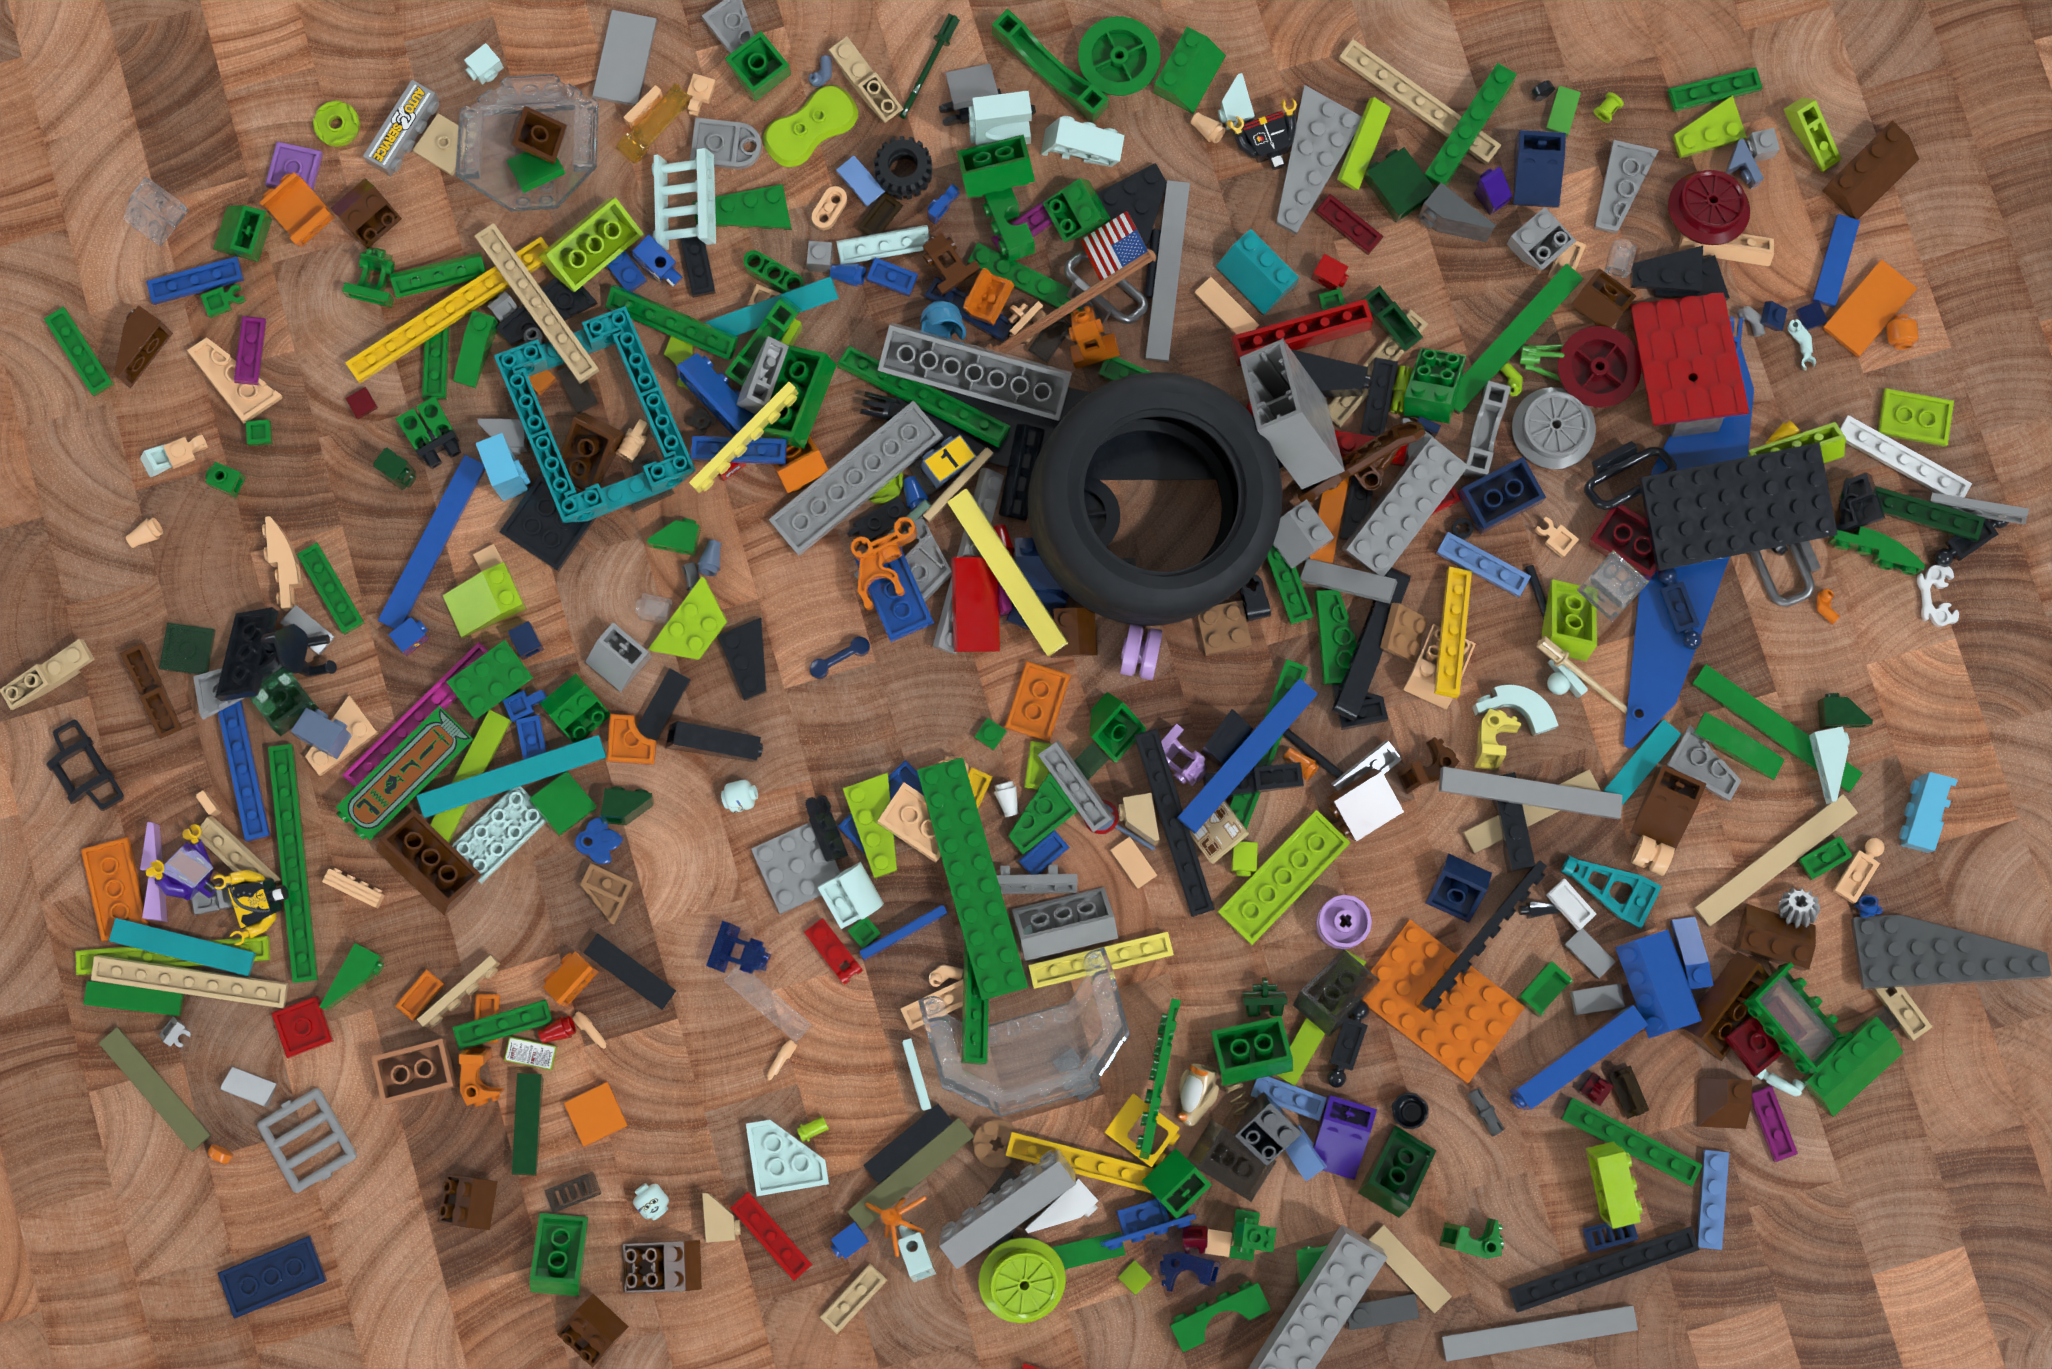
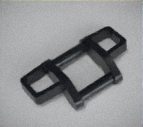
M74 719L55 729L53 736L60 752L49 760L46 765L50 771L53 770L65 789L70 804H75L88 795L100 811H105L123 801L124 794L114 779L115 775L111 770L107 769L93 747V740L86 735L79 722ZM75 727L83 739L64 749L59 735ZM85 751L99 775L76 789L61 765L68 759ZM110 781L118 795L106 803H100L91 791Z

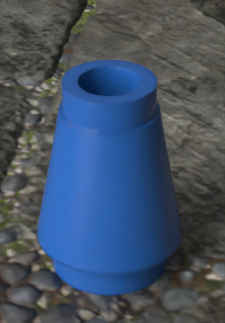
M860 264L832 265L830 276L832 279L857 287L864 284L866 268Z
M915 476L908 477L902 481L907 508L911 509V512L924 499L929 501L928 496Z

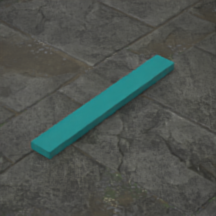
M600 735L416 796L423 817L426 818L606 758L607 756Z

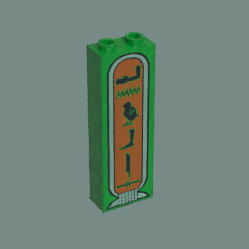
M439 705L336 806L339 810L336 814L345 823L350 821L356 827L353 831L362 840L366 837L371 840L473 738Z

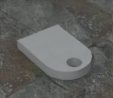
M695 118L690 161L695 160L697 157V149L706 148L714 154V167L746 169L755 164L759 159L762 151L761 139L758 132L746 123ZM748 142H753L757 147L753 152H746L744 145Z

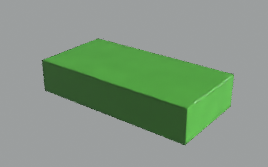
M1562 86L1557 88L1545 131L1566 133V137H1568L1581 92Z

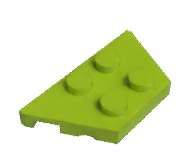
M704 576L699 579L648 648L650 651L699 660L728 621Z

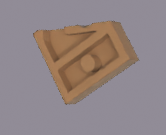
M590 863L580 885L607 917L609 922L616 925L635 883Z

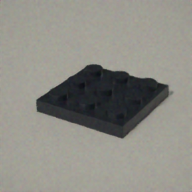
M539 475L502 527L500 533L559 572L596 518L584 522L563 523L545 478Z

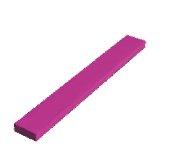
M478 642L367 750L343 776L356 787L439 705L444 710L450 706L458 697L446 681L487 653L488 650Z

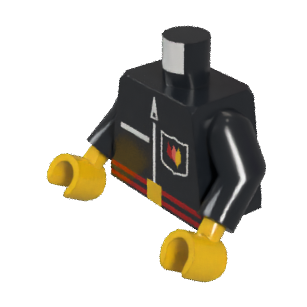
M1291 98L1292 105L1290 107H1285L1284 99L1281 101V106L1286 111L1284 114L1283 111H1279L1245 124L1242 118L1236 116L1238 121L1236 126H1233L1232 121L1228 120L1227 126L1234 130L1233 135L1238 149L1248 157L1255 158L1258 163L1269 160L1273 170L1284 167L1285 163L1282 155L1288 153L1296 133V117L1293 111L1296 109L1297 104L1293 98Z

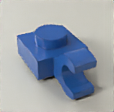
M523 690L504 699L503 703L511 721L514 723L517 719L534 714L535 711L532 706L541 703L547 698L545 691L539 690L528 696L526 691Z

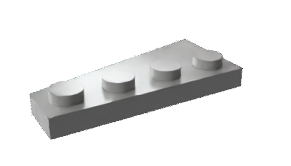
M1613 140L1594 229L1617 234L1659 150Z

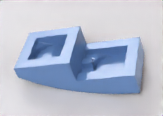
M855 156L849 158L836 169V172L849 188H852L865 206L870 205L885 192Z
M1298 1125L1302 1134L1285 1150L1304 1180L1308 1181L1322 1171L1326 1164L1312 1147L1314 1143L1302 1127Z

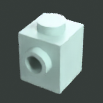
M486 43L464 60L468 67L465 69L473 81L478 79L482 85L486 81L490 82L495 79L498 72L504 68L500 59Z

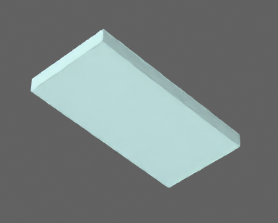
M521 786L510 789L452 845L482 874V877L478 880L481 884L546 823L545 819L530 803L529 799L531 796Z

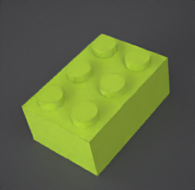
M1614 1141L1586 1148L1601 1218L1612 1229L1641 1222L1639 1214H1642V1206L1639 1199L1636 1200L1634 1191L1637 1190V1184L1634 1176L1630 1174L1629 1167H1632V1161L1629 1153H1626Z

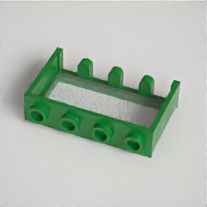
M1792 962L1779 965L1743 1003L1747 1006L1750 1015L1757 1018L1763 1025L1764 1031L1779 1044L1780 1050L1792 1059L1796 1069L1804 1075L1818 1073L1853 1034L1851 1032L1839 1033L1834 1027L1838 1018L1833 1014L1824 1015L1818 1008L1822 1003V999L1818 996L1809 997L1803 988L1807 985V982L1801 977L1794 979L1788 971L1794 966Z

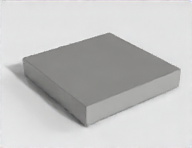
M990 64L945 72L954 110L973 106L972 98L998 95Z

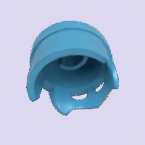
M942 300L934 301L922 312L920 318L921 331L950 339L956 333L959 339H965L966 329L961 313L956 305Z

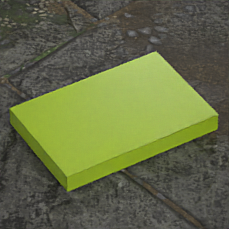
M1885 388L1882 394L1877 431L1888 437L1946 447L1949 440L1954 401Z

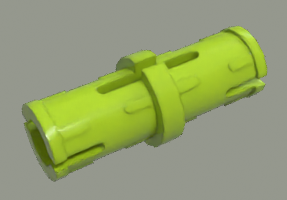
M1398 366L1389 412L1394 414L1397 411L1398 415H1403L1404 395L1410 381L1412 368L1407 367L1405 369V366Z

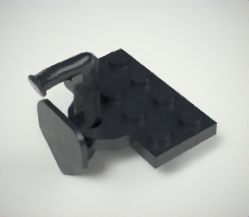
M273 607L235 613L215 697L220 701L259 696L263 675L274 670L279 664L290 673H299L305 677L328 673L333 674L337 670V665L332 660L326 661L325 664L314 666L306 662L305 657L309 643L306 632L296 624H289L276 630L275 624L278 611Z

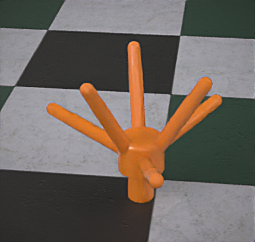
M926 1196L901 1208L906 1201L905 1198H902L893 1209L888 1208L886 1210H882L868 1202L865 1203L867 1208L881 1215L883 1222L886 1224L885 1238L889 1237L891 1229L895 1257L900 1256L896 1226L900 1224L921 1234L925 1233V1230L902 1220L901 1214L924 1202L927 1199Z

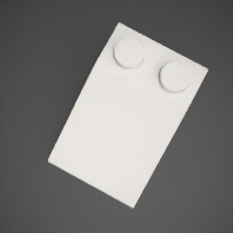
M1077 1179L1075 1186L1054 1200L1025 1230L1027 1233H1031L1081 1218L1083 1215L1088 1218L1098 1208L1095 1204L1099 1200Z

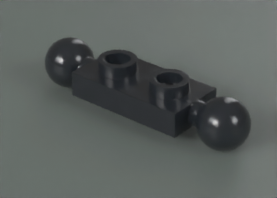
M1985 518L1977 542L1955 535L1945 542L1949 549L1942 548L1936 551L1934 555L1935 563L1938 566L1947 567L1953 562L1954 556L1958 561L1962 560L1996 537L1999 533L1995 528H2004L2009 522L1993 519L1989 521Z
M1358 1000L1351 1005L1350 1011L1353 1017L1352 1019L1344 1017L1329 1061V1063L1336 1065V1067L1327 1075L1328 1083L1334 1088L1342 1087L1345 1084V1069L1353 1071L1368 1025L1361 1023L1362 1019H1365L1370 1012L1369 1005L1365 1001Z

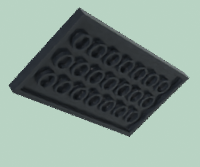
M1820 442L1638 478L1656 571L1838 535Z

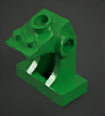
M366 248V252L360 254L359 268H363L359 282L356 285L345 282L342 291L347 298L392 308L394 298L390 293L384 291L389 275L394 272L395 262L392 261L393 256L386 254L384 249ZM371 271L381 273L377 285L368 283Z
M1235 1209L1229 1258L1253 1261L1255 1250L1273 1252L1277 1228L1258 1225L1260 1217L1258 1212Z
M1488 1218L1483 1234L1477 1239H1472L1469 1235L1470 1228L1445 1222L1439 1246L1484 1259L1502 1256V1249L1504 1248V1241L1499 1232L1503 1230L1502 1224L1498 1223V1220Z

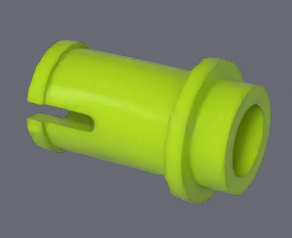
M823 1116L805 1125L800 1124L801 1127L797 1128L802 1142L805 1140L809 1142L810 1138L829 1130Z

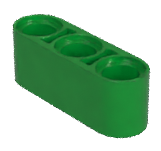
M751 250L745 254L743 262L746 272L779 293L791 291L788 288L791 283L796 282L800 284V287L804 286L803 278L799 274L763 253ZM752 260H759L761 262L757 267L749 266ZM773 271L781 273L776 279L768 277Z

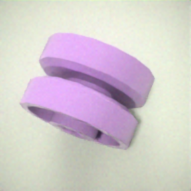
M1130 624L1128 636L1124 640L1121 659L1123 661L1120 674L1133 676L1137 663H1141L1140 677L1153 681L1163 630L1151 628L1147 633L1146 642L1142 641V626Z
M1341 895L1332 898L1321 907L1317 914L1316 928L1318 935L1325 944L1334 949L1345 950L1353 948L1365 940L1370 932L1372 919L1370 911L1363 901L1355 896ZM1341 919L1347 921V926H1340Z

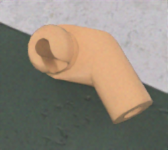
M942 964L930 973L929 983L934 987H938L948 978L961 980L964 969Z

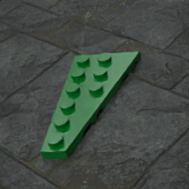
M1171 998L1167 1014L1162 1013L1157 1035L1161 1036H1158L1157 1043L1155 1044L1153 1053L1155 1058L1149 1075V1080H1152L1153 1084L1152 1089L1147 1088L1144 1102L1149 1104L1148 1111H1143L1140 1126L1144 1127L1143 1135H1138L1136 1149L1140 1150L1139 1158L1147 1160L1151 1154L1157 1124L1156 1117L1158 1116L1162 1099L1160 1095L1165 1084L1172 1049L1171 1042L1177 1024L1175 1019L1181 1004V1000Z

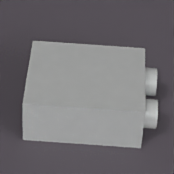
M1284 339L1240 357L1257 431L1270 441L1275 455L1300 488L1304 489L1344 472L1326 398Z

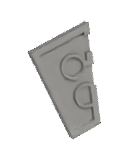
M723 0L702 15L703 21L729 54L754 36L742 0Z
M1689 725L1666 766L1707 783L1706 790L1729 802L1741 782L1740 778L1710 749L1711 747L1706 741L1693 734L1695 729Z

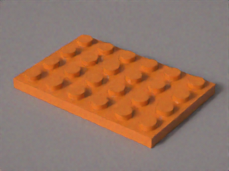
M1410 919L1352 996L1357 1000L1365 1001L1369 1005L1370 1010L1468 1084L1525 1007L1470 966L1463 975L1459 973L1456 976L1455 980L1457 983L1449 993L1446 991L1440 996L1442 1002L1434 1011L1432 1009L1425 1013L1417 1007L1418 1004L1456 960L1458 955Z

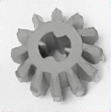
M1792 887L1789 893L1784 892L1781 901H1779L1778 910H1780V918H1787V925L1795 923L1797 928L1802 924L1807 928L1810 923H1814L1817 920L1820 912L1818 897H1812V890L1806 893L1802 887L1799 891Z

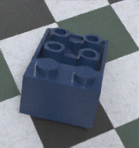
M1519 130L1515 138L1513 205L1559 208L1565 161L1566 133Z

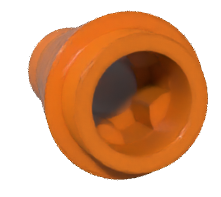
M1292 747L1283 756L1287 763L1301 762L1302 775L1306 781L1310 780L1319 768L1315 764V760L1294 750Z

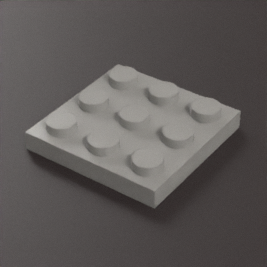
M810 822L751 849L780 914L822 896L818 886L840 874L835 860L825 861Z

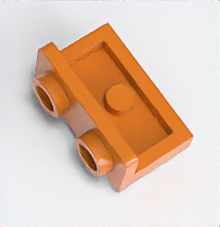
M983 268L977 276L970 294L965 299L963 309L972 318L994 325L1015 285L1012 281L992 275L988 269Z

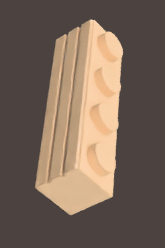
M336 868L333 870L328 869L322 881L323 883L375 908H379L385 896L381 894L382 890L376 887L371 889L368 887L369 884L363 881L358 883L354 881L355 877L349 874L344 876L342 875L343 871Z

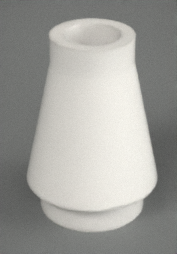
M1013 781L994 785L996 790L994 794L1004 812V816L1009 817L1019 814L1017 809V787L1014 786Z

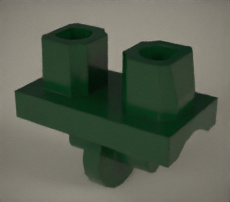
M1262 977L1261 984H1253V991H1242V1000L1249 1017L1260 1016V1005H1269L1270 1016L1283 1015L1284 1005H1287L1286 992L1277 991V984H1268L1267 977Z

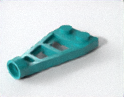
M1571 855L1567 857L1561 869L1562 873L1577 881L1617 918L1638 929H1642L1662 888L1661 885L1642 875L1581 861ZM1578 865L1579 870L1577 872H1573L1576 866ZM1595 871L1608 877L1603 890H1599L1589 883L1588 879L1592 872ZM1616 881L1627 883L1632 887V891L1625 904L1618 903L1610 895L1609 890Z

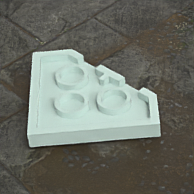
M771 1120L746 1124L757 1196L829 1184L826 1160Z

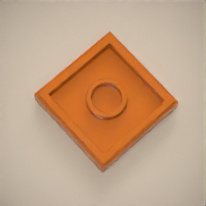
M609 1082L564 1102L583 1147L628 1126Z

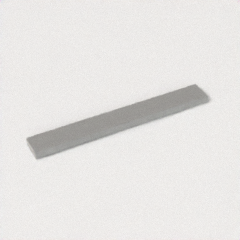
M1167 180L1145 360L1169 361L1190 183Z
M1449 767L1440 768L1439 792L1611 819L1621 818L1623 795Z
M1631 1305L1441 1336L1445 1361L1447 1362L1636 1331L1638 1328L1634 1306Z

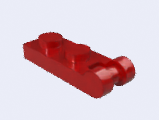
M823 918L804 932L844 985L850 982L849 979L856 973L859 975L864 971ZM847 960L851 966L842 971L839 966Z

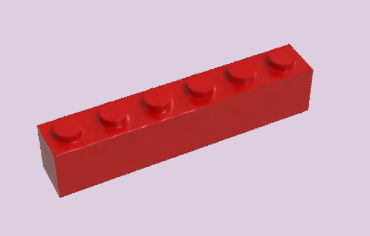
M1364 299L1233 335L1231 348L1237 367L1242 366L1240 357L1281 339H1284L1290 349L1300 350L1371 330L1373 318L1367 300Z

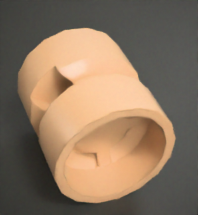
M1642 835L1633 852L1631 863L1642 868L1649 866L1650 871L1663 876L1672 861L1675 848L1664 843L1657 845L1656 840Z

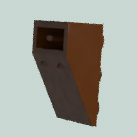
M1665 765L1656 768L1630 833L1639 837L1642 835L1656 840L1657 845L1664 843L1676 850L1700 802L1707 783Z
M700 1240L623 1244L624 1293L702 1290Z

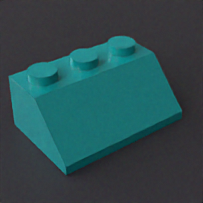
M1252 229L1247 231L1216 265V268L1263 316L1297 285L1299 276Z

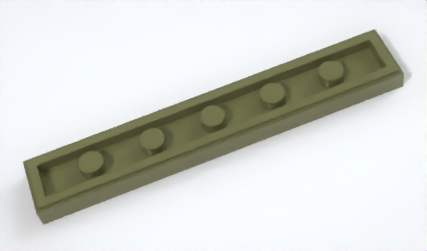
M119 1027L115 1028L99 1042V1045L191 1152H194L212 1136Z
M958 1118L847 1212L863 1231L881 1216L867 1208L865 1203L868 1202L882 1210L890 1208L969 1142L974 1135Z

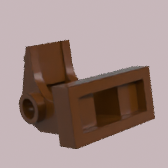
M942 233L931 237L923 245L925 253L922 256L929 266L934 264L944 280L936 287L940 297L980 270L976 260L965 266L955 251L957 247L950 237L945 238ZM945 252L955 262L946 269L938 259Z
M1434 737L1426 742L1432 757L1430 766H1422L1420 760H1417L1397 772L1406 794L1439 780L1440 768H1455L1460 762L1456 758L1454 751L1443 745L1444 741L1441 738L1438 740Z

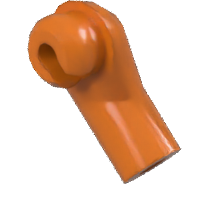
M1824 589L1817 595V611L1827 621L1834 624L1840 615L1831 608V600L1834 597L1833 592L1830 589Z

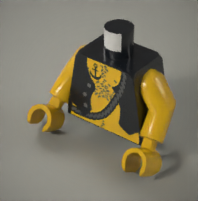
M251 870L229 873L228 876L215 874L212 878H222L224 880L223 884L214 886L215 889H223L226 883H230L227 889L240 929L245 928L243 932L235 931L230 935V937L235 934L242 936L241 942L234 944L237 946L241 945L245 938L249 937L251 939L267 931L276 920V913L282 910L281 901L289 897L286 886L276 887L272 878H264L262 874Z

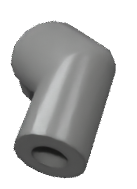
M1744 306L1743 309L1738 310V318L1743 317V321L1747 319L1751 323L1754 337L1765 335L1764 325L1760 324L1762 316L1750 306Z

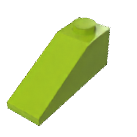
M1802 97L1783 109L1792 130L1820 171H1825L1842 160L1816 100Z

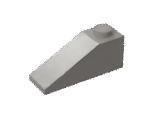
M769 336L766 337L742 386L736 403L737 406L757 414L770 401L789 347L788 345Z

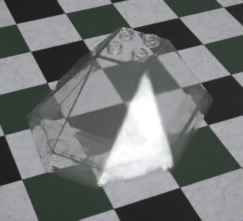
M554 74L506 77L501 81V86L494 91L489 89L477 98V102L471 107L466 105L461 109L459 113L456 177L511 212L558 209L597 168L599 103L592 97L590 99L585 97L581 90L571 84L566 85L562 83L560 78ZM524 106L567 125L557 155L566 174L526 193H523L506 161L526 152L510 143V134L515 119Z

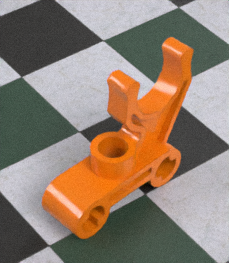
M908 517L899 518L894 524L895 532L873 542H870L866 537H857L851 543V551L855 558L860 561L857 592L863 599L866 610L874 608L873 603L868 597V588L877 579L890 580L895 585V591L898 596L905 594L898 574L894 570L883 566L885 563L900 558L902 552L899 547L912 542L916 538L917 528L912 519ZM910 526V528L908 529L909 533L901 534V532H903L902 527ZM861 545H864L865 548H868V550L863 554L860 551H857V549Z

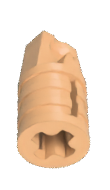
M639 419L634 429H628L625 438H623L622 443L615 452L616 455L627 462L634 463L638 452H640L641 447L644 446L648 438L645 436L649 428L647 422Z

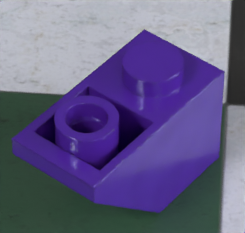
M1500 167L1495 170L1490 168L1480 176L1481 179L1477 182V188L1474 192V195L1489 215L1506 205L1512 197Z

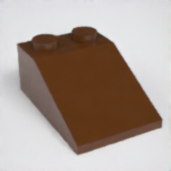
M139 305L136 309L131 310L126 317L127 321L124 323L114 375L130 389L173 334L162 321Z
M586 413L573 418L560 451L576 493L586 491L585 488L598 483L600 485L616 456L615 452L619 448L625 434Z

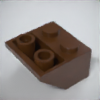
M366 178L330 208L365 248L371 247L402 219L376 187Z
M446 1174L442 1186L443 1194L438 1211V1222L465 1228L490 1230L498 1181Z
M592 1294L573 1313L557 1335L593 1368L629 1326L596 1295Z

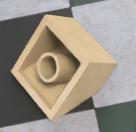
M1147 793L1123 797L1121 804H1118L1119 820L1124 821L1125 827L1153 846L1157 845L1160 839L1152 794Z

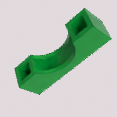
M782 296L765 317L749 342L725 371V374L743 386L766 337L769 336L779 341L802 310Z
M1251 1280L1239 1285V1291L1230 1294L1229 1291H1226L1216 1296L1217 1301L1210 1305L1206 1301L1195 1306V1312L1189 1315L1183 1312L1173 1317V1323L1169 1325L1181 1351H1188L1204 1343L1208 1322L1220 1312L1235 1311L1242 1314L1246 1319L1251 1320L1270 1311V1306L1259 1283L1255 1282L1252 1284Z

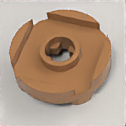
M1003 1120L988 1121L979 1127L974 1135L973 1147L975 1155L982 1164L997 1169L1007 1167L1016 1160V1158L1005 1156L1011 1132L1018 1133L1015 1127ZM1000 1137L1004 1147L1003 1149L998 1148L997 1151H993V1145L990 1144V1141Z

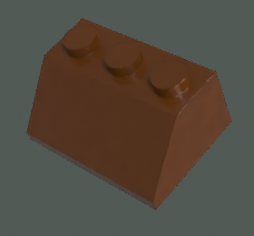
M1746 904L1733 950L1778 964L1792 962L1794 965L1792 968L1800 971L1809 970L1816 947V925L1809 924L1806 928L1800 924L1796 928L1795 923L1787 925V918H1780L1778 913Z

